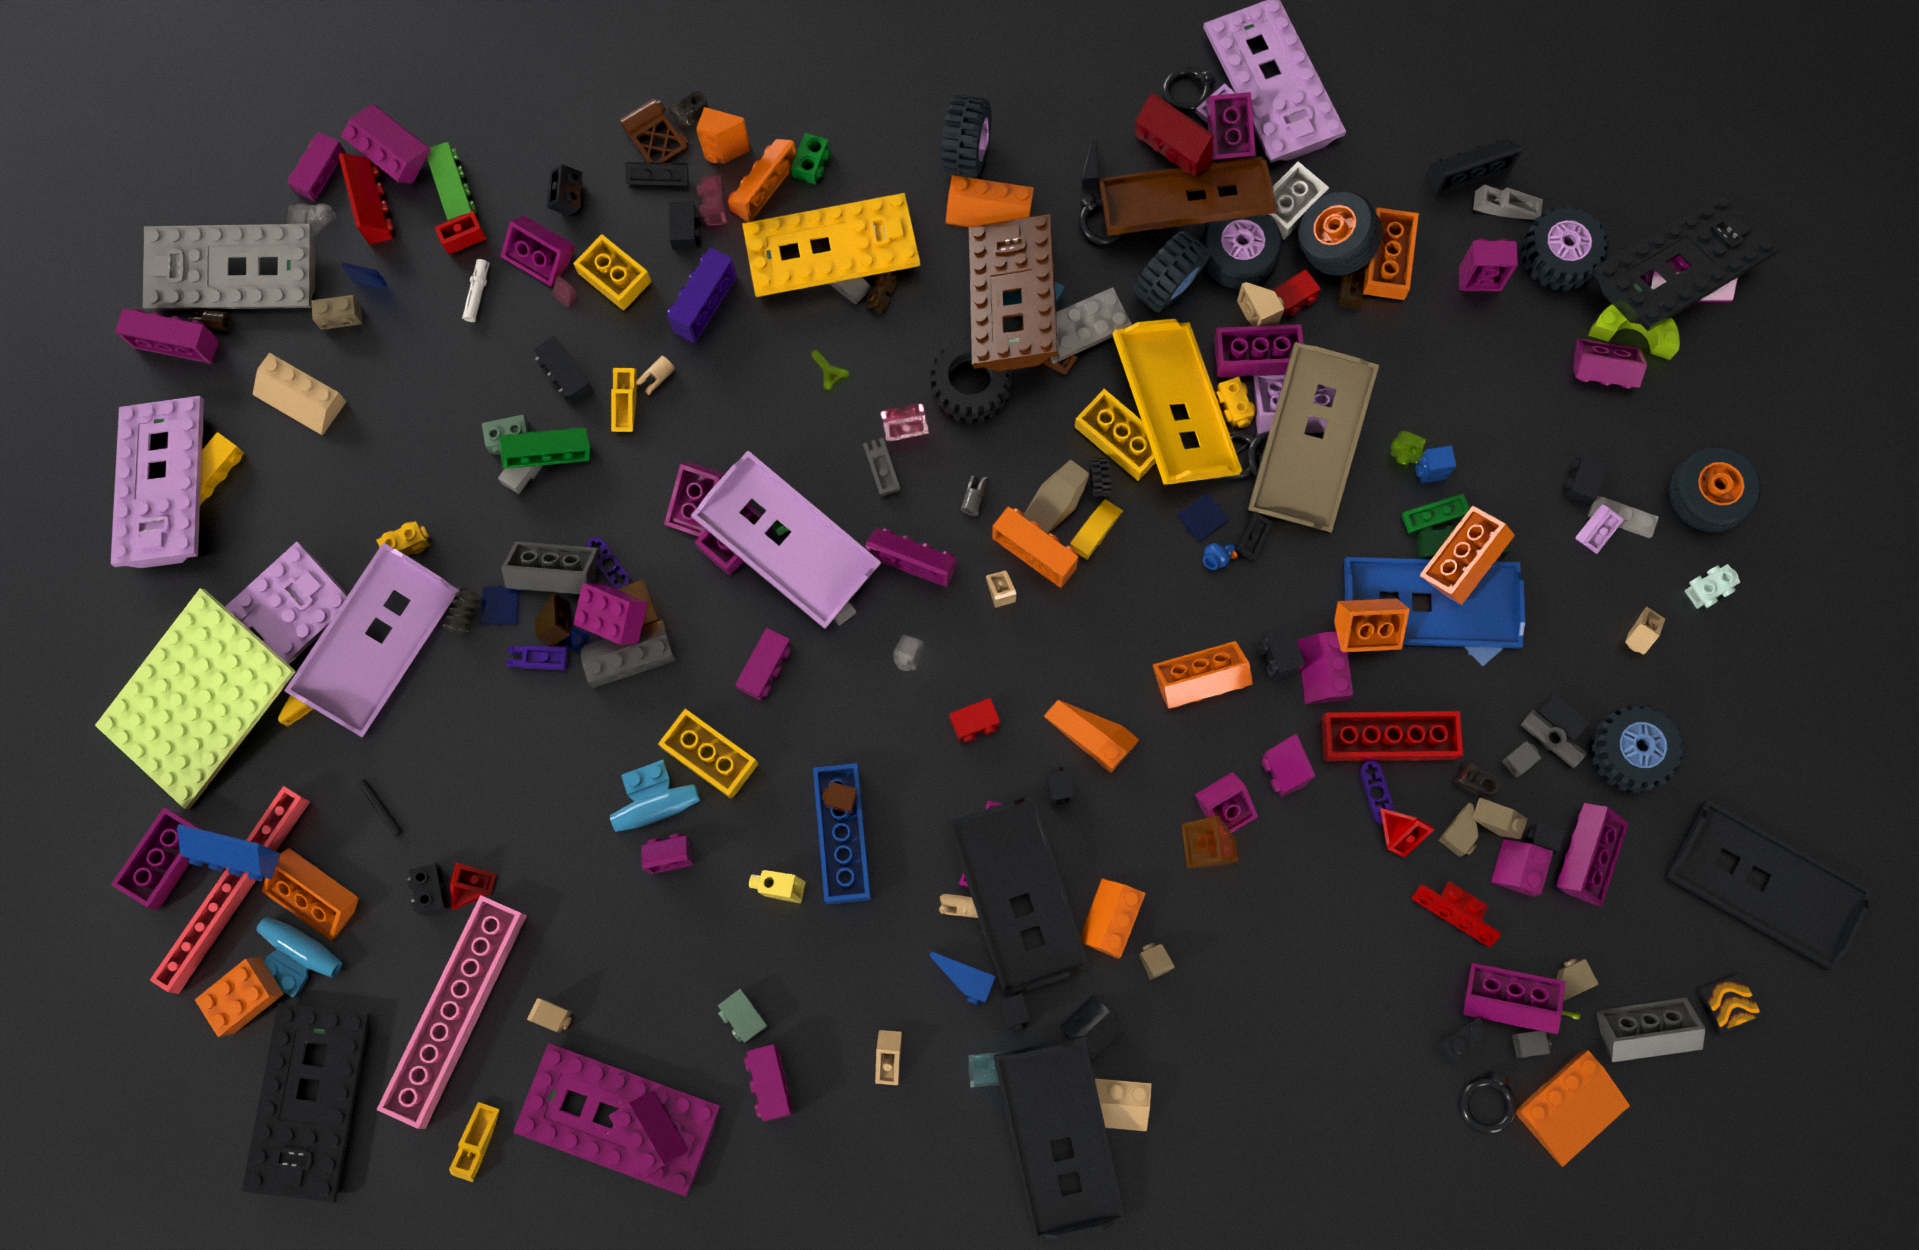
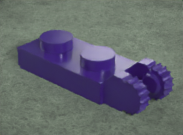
M530 645L507 647V652L510 654H522V660H506L505 666L526 669H567V647Z

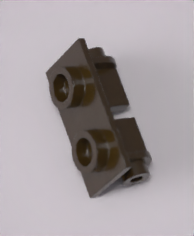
M892 271L876 275L875 285L867 296L868 301L865 308L875 307V311L880 314L886 311L890 297L885 292L890 295L893 294L898 282L897 275L893 274Z

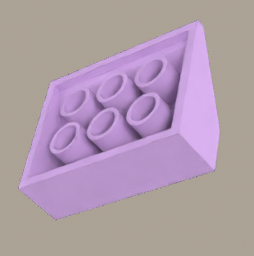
M1285 375L1252 376L1254 406L1256 410L1255 421L1258 435L1270 431ZM1318 384L1313 403L1331 408L1336 389ZM1309 416L1304 433H1324L1327 420Z

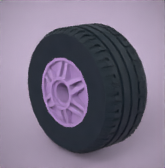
M1268 215L1208 222L1201 242L1210 252V258L1204 266L1208 275L1219 284H1223V286L1228 288L1232 287L1233 289H1241L1242 284L1245 282L1258 286L1266 281L1274 272L1282 250L1280 229L1272 217Z

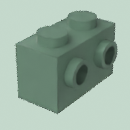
M524 415L482 423L485 447L490 454H500L499 436L530 432L528 421Z
M739 989L718 1005L721 1009L718 1014L725 1023H731L734 1028L731 1032L738 1042L743 1040L747 1044L769 1028L742 989Z

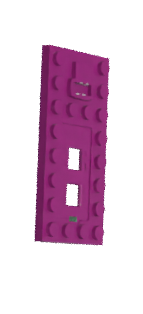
M548 1043L513 1133L687 1197L707 1149L721 1106ZM568 1090L587 1096L580 1116L561 1110ZM654 1090L689 1151L653 1175L644 1178L614 1125L612 1128H608L593 1122L600 1102L620 1109L629 1102Z

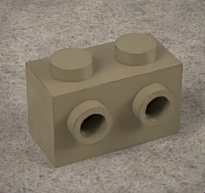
M354 295L311 301L313 321L321 330L362 324L361 304Z

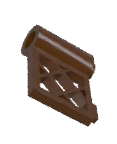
M651 99L627 114L619 122L647 162L654 163L650 158L651 151L653 150L663 152L662 158L655 163H666L687 150L686 144L689 142L682 132L679 134L676 132L663 113L665 111L663 104L660 100L656 101L655 99ZM664 122L668 128L667 134L655 133L656 126ZM642 135L651 136L650 144H640L638 138ZM654 137L665 139L664 148L653 146ZM668 139L677 141L680 147L675 150L667 149Z

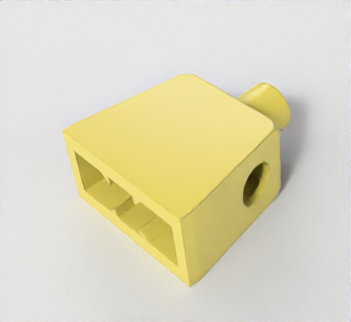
M763 870L761 876L751 875L749 887L758 889V893L770 898L795 903L802 902L806 881L796 875Z

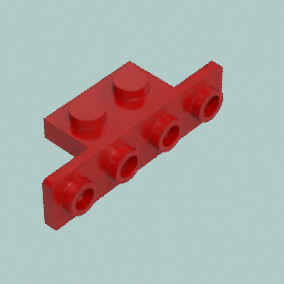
M1450 881L1445 885L1441 895L1422 884L1412 896V900L1488 947H1491L1501 935V932L1482 921L1488 905Z

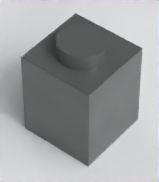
M1526 741L1501 762L1517 778L1538 762L1541 757L1538 749Z
M1544 1031L1512 1035L1517 1058L1550 1053L1549 1049L1552 1047L1551 1039Z

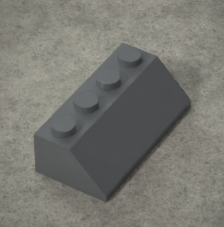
M515 541L501 567L505 587L518 590L580 595L582 583H595L599 550L594 547Z
M664 620L643 626L638 644L620 645L608 639H603L580 647L585 675L592 688L676 661Z
M1687 998L1597 1010L1603 1047L1611 1062L1703 1049L1705 1027Z

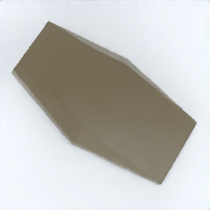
M1070 459L1042 483L1024 513V518L1030 522L1035 521L1042 527V531L1049 534L1076 510L1090 474Z

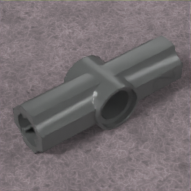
M1535 710L1521 723V726L1537 738L1546 750L1553 751L1572 768H1575L1587 754L1566 736L1563 729L1554 727ZM1550 734H1553L1557 737V744H1554L1550 741Z

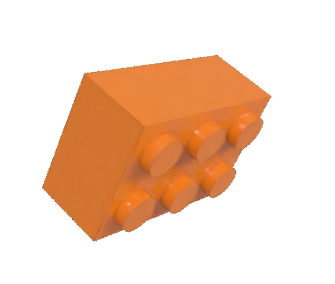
M254 957L244 959L198 996L195 1001L216 1035L223 1037L234 1035L284 993L262 958Z

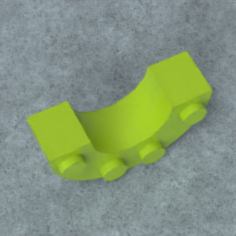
M1613 304L1602 312L1588 336L1609 342L1616 331L1625 328L1635 329L1647 338L1651 355L1671 360L1679 351L1680 346L1679 332L1672 317L1647 331L1641 324L1630 323Z

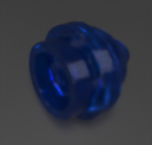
M574 628L570 630L571 635L566 637L565 640L569 649L579 650L584 647V643L587 642L589 635L582 630Z

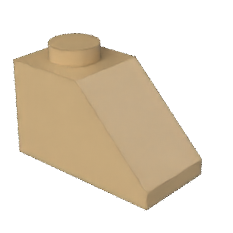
M1646 607L1628 633L1625 643L1633 651L1644 655L1660 636L1665 618Z
M537 998L527 1020L562 1033L563 1030L568 1028L572 1018L569 1017L570 1011L547 1000Z
M879 1030L876 1049V1084L898 1085L902 1032Z

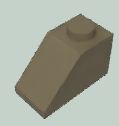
M1479 798L1472 817L1473 820L1498 836L1521 839L1528 818L1511 808Z
M1471 803L1464 806L1438 840L1459 857L1465 854L1470 855L1477 846L1474 842L1479 836L1476 821L1472 819L1474 805Z
M1154 942L1142 947L1143 952L1139 956L1150 980L1175 968L1162 944L1156 946Z
M1573 958L1565 962V968L1559 970L1556 980L1566 981L1563 1001L1599 984L1586 959L1578 961L1577 958Z

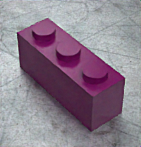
M317 132L316 136L311 139L305 154L300 157L297 167L289 175L287 183L291 189L297 194L316 201L340 161L338 154L345 153L341 143Z
M766 628L735 684L737 689L760 701L763 696L767 697L772 688V685H770L774 677L777 678L779 676L783 659H787L792 651L790 639Z

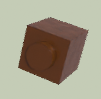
M830 782L829 787H825L822 800H825L824 804L826 807L852 814L858 791L856 788Z

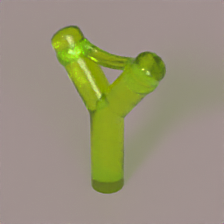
M814 350L811 353V356L823 369V385L825 390H830L836 380L849 376L848 370L829 365L818 350ZM831 374L838 375L831 381Z

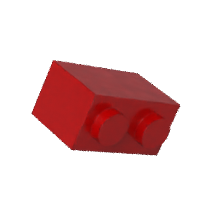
M473 211L434 227L448 255L487 239Z
M1305 269L1272 291H1275L1277 297H1281L1284 302L1285 309L1282 317L1285 318L1288 315L1294 316L1297 314L1302 306L1313 304L1318 299L1321 288Z
M991 698L949 714L959 742H971L977 739L976 735L984 732L985 735L994 733L998 730L997 727L1000 726V720Z

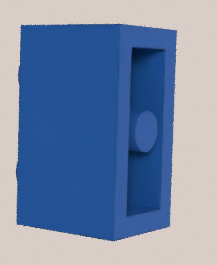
M1452 446L1426 449L1416 464L1417 477H1420L1421 483L1448 479L1456 467Z

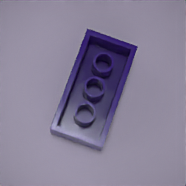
M711 247L707 253L701 256L700 265L691 272L686 287L681 288L678 300L668 309L667 317L675 334L696 343L737 277L731 257Z

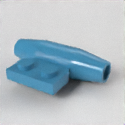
M660 760L621 775L626 793L634 802L611 814L610 820L615 832L644 827L680 813L699 802L700 796L695 784L669 789L671 780L664 760Z
M266 916L257 926V932L277 949L267 956L264 963L281 990L293 998L299 996L308 980V969L332 978L342 967V962L323 944L292 925Z

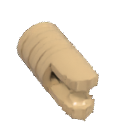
M661 356L635 382L638 385L643 384L650 375L655 380L645 391L650 395L675 370V367L667 358Z
M942 894L940 896L942 905L939 907V911L941 914L978 918L971 897Z

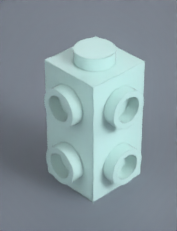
M1728 564L1722 568L1717 565L1707 571V577L1702 579L1701 576H1698L1689 582L1691 586L1685 592L1697 609L1703 605L1708 608L1718 602L1716 599L1718 596L1723 595L1725 598L1736 591L1734 587L1740 583V580L1738 579L1737 572L1730 568Z

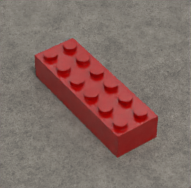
M1460 711L1325 713L1321 718L1324 762L1458 760L1463 756Z

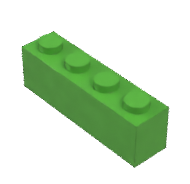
M448 142L430 147L431 151L427 159L447 220L450 221L471 211L477 213L474 202L470 201L468 197L471 195L467 183L464 184L462 179L465 178L463 168L457 164L460 158L456 148L452 149Z

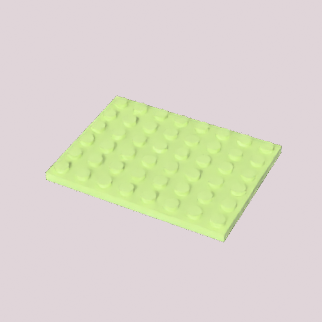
M199 589L95 726L184 809H190L296 671L205 589Z

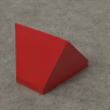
M1380 808L1387 849L1404 858L1434 831L1433 826L1416 817Z
M456 863L450 883L452 911L478 900L480 895L484 897L491 896L497 874Z

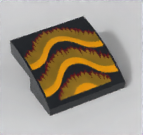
M1741 973L1700 988L1698 991L1710 1011L1709 1018L1720 1036L1763 1020L1758 1003Z

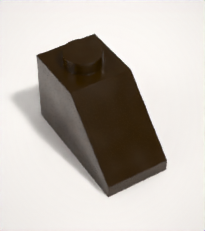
M554 592L550 594L535 620L536 638L549 646H554L571 635L569 602Z

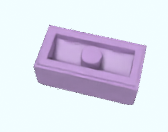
M1602 504L1576 536V540L1598 554L1624 519Z

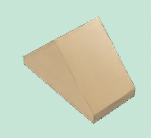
M1006 570L986 576L995 608L1016 602V590Z

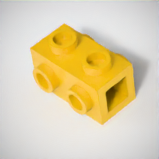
M1239 377L1219 383L1217 392H1215L1218 403L1223 405L1225 421L1227 423L1230 422L1232 428H1244L1250 425L1256 413L1253 402L1248 400L1247 387L1244 382L1241 383Z
M414 521L403 524L396 531L384 533L376 541L379 547L385 543L409 556L421 553L425 550V547L430 546L427 540L430 535L425 526L421 527Z

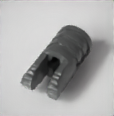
M971 476L960 508L965 514L971 516L979 515V510L989 485V478L982 477L977 489L978 478Z

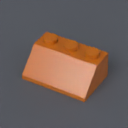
M704 107L696 130L705 159L712 163L719 162L725 164L750 152L751 145L744 118Z
M1397 598L1338 601L1334 622L1340 650L1342 652L1402 649L1410 609Z
M1102 879L1080 934L1082 944L1120 959L1146 893L1124 884Z

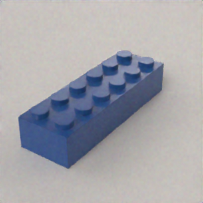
M857 763L813 768L824 901L826 905L871 900L859 766ZM830 782L857 789L858 794L852 814L825 806V800H822V795L825 787H829Z

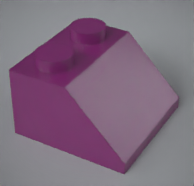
M1233 772L1195 794L1202 812L1220 839L1258 817L1245 784Z
M682 834L671 835L668 840L661 841L660 838L647 841V844L642 845V869L649 874L694 865L689 838Z
M1502 840L1491 883L1532 897L1541 895L1553 851L1529 843Z

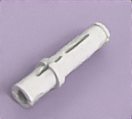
M476 260L473 276L470 277V290L462 319L468 322L476 321L482 291L487 284L486 275L490 263L486 260Z

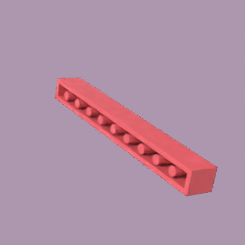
M283 786L246 841L258 843L277 851L310 801ZM229 869L224 871L150 981L167 992L180 993L256 882V880L247 878L249 874L242 873L240 877L228 873Z

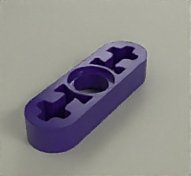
M593 537L588 540L586 547H593L594 544L600 545V550L604 555L600 557L598 554L597 566L613 588L622 592L628 590L631 586V578L606 543L599 537ZM612 559L614 567L609 570L604 569L603 563L605 560ZM617 572L622 579L625 578V583L623 585L617 584L618 581L613 574Z
M1371 760L1361 766L1360 776L1373 817L1377 823L1383 825L1382 816H1379L1381 805L1376 806L1375 803H1381L1386 800L1387 803L1383 804V808L1394 812L1395 809L1382 768L1378 762ZM1368 766L1376 770L1373 777L1374 780L1379 779L1380 782H1374L1369 785L1368 782L1372 781L1371 774H1366L1365 772ZM1377 786L1383 790L1382 798L1377 799L1373 797L1371 793L1373 787Z

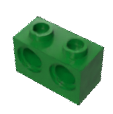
M804 133L791 166L793 178L816 185L818 178L823 176L825 160L828 161L831 155L828 139ZM813 149H820L818 152H812ZM808 166L813 167V168L810 169V170H806V169H805V168L808 167Z

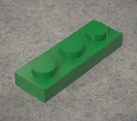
M1460 494L1403 512L1401 516L1408 534L1422 531L1424 528L1434 527L1463 518L1470 508L1464 494Z

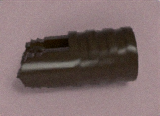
M194 309L192 311L194 317H189L188 322L196 320L204 323L207 329L227 331L231 322L230 315L227 312Z

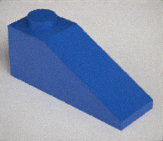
M931 951L930 958L955 986L968 997V1002L979 1006L981 1002L986 1004L995 976Z

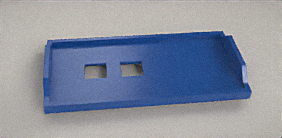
M1345 557L1344 559L1345 601L1379 599V592H1394L1399 594V601L1410 609L1403 645L1519 649L1523 647L1525 601L1524 580L1520 572V562L1495 561L1465 602L1460 605L1419 576L1431 559ZM1412 593L1431 594V612L1412 611Z

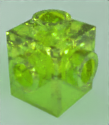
M1400 431L1398 437L1391 444L1392 451L1390 455L1396 457V462L1408 466V463H1417L1424 453L1423 447L1427 439L1408 431Z

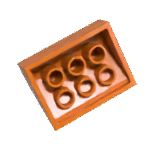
M1586 1050L1580 1051L1523 1102L1517 1108L1516 1115L1563 1167L1630 1105L1604 1067Z

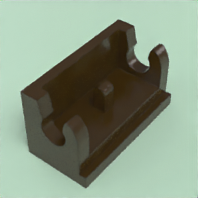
M1366 265L1357 271L1342 275L1338 306L1361 309Z

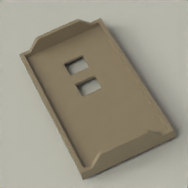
M1297 342L1294 343L1247 510L1332 533L1378 372V364L1328 349ZM1318 384L1336 389L1331 408L1313 403ZM1309 416L1327 420L1322 439L1304 434Z

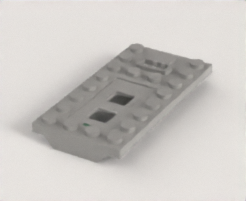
M312 225L144 226L143 309L312 308L311 301L315 291L316 248L312 237ZM260 257H278V275H260ZM229 258H246V275H229Z

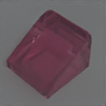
M558 276L553 296L564 306L568 307L577 298V294L569 283Z

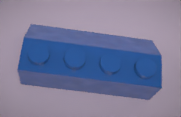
M180 824L177 827L180 854L189 859L188 863L202 867L203 863L209 864L208 868L220 872L223 868L229 869L228 873L240 877L242 873L249 874L247 878L260 882L262 878L272 880L281 855L280 853L258 843Z

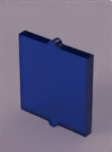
M342 262L341 266L351 280L383 288L387 287L384 277L377 270Z
M1208 493L1201 496L1177 515L1185 524L1186 530L1190 531L1199 542L1229 521L1228 517L1220 509V504H1216Z
M502 585L498 587H483L480 624H496L498 627L501 625H517L519 590L506 588Z

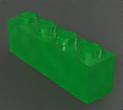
M586 428L499 436V451L503 469L589 461L590 445Z

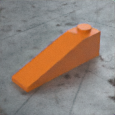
M1057 700L1044 715L1049 722L1110 773L1114 771L1139 742V739L1124 726L1060 700Z

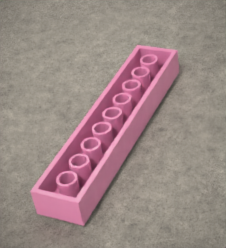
M480 895L377 1108L378 1111L417 1129H426L524 924L526 915Z

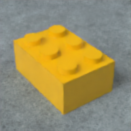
M602 234L573 263L581 277L623 311L652 282L646 269Z

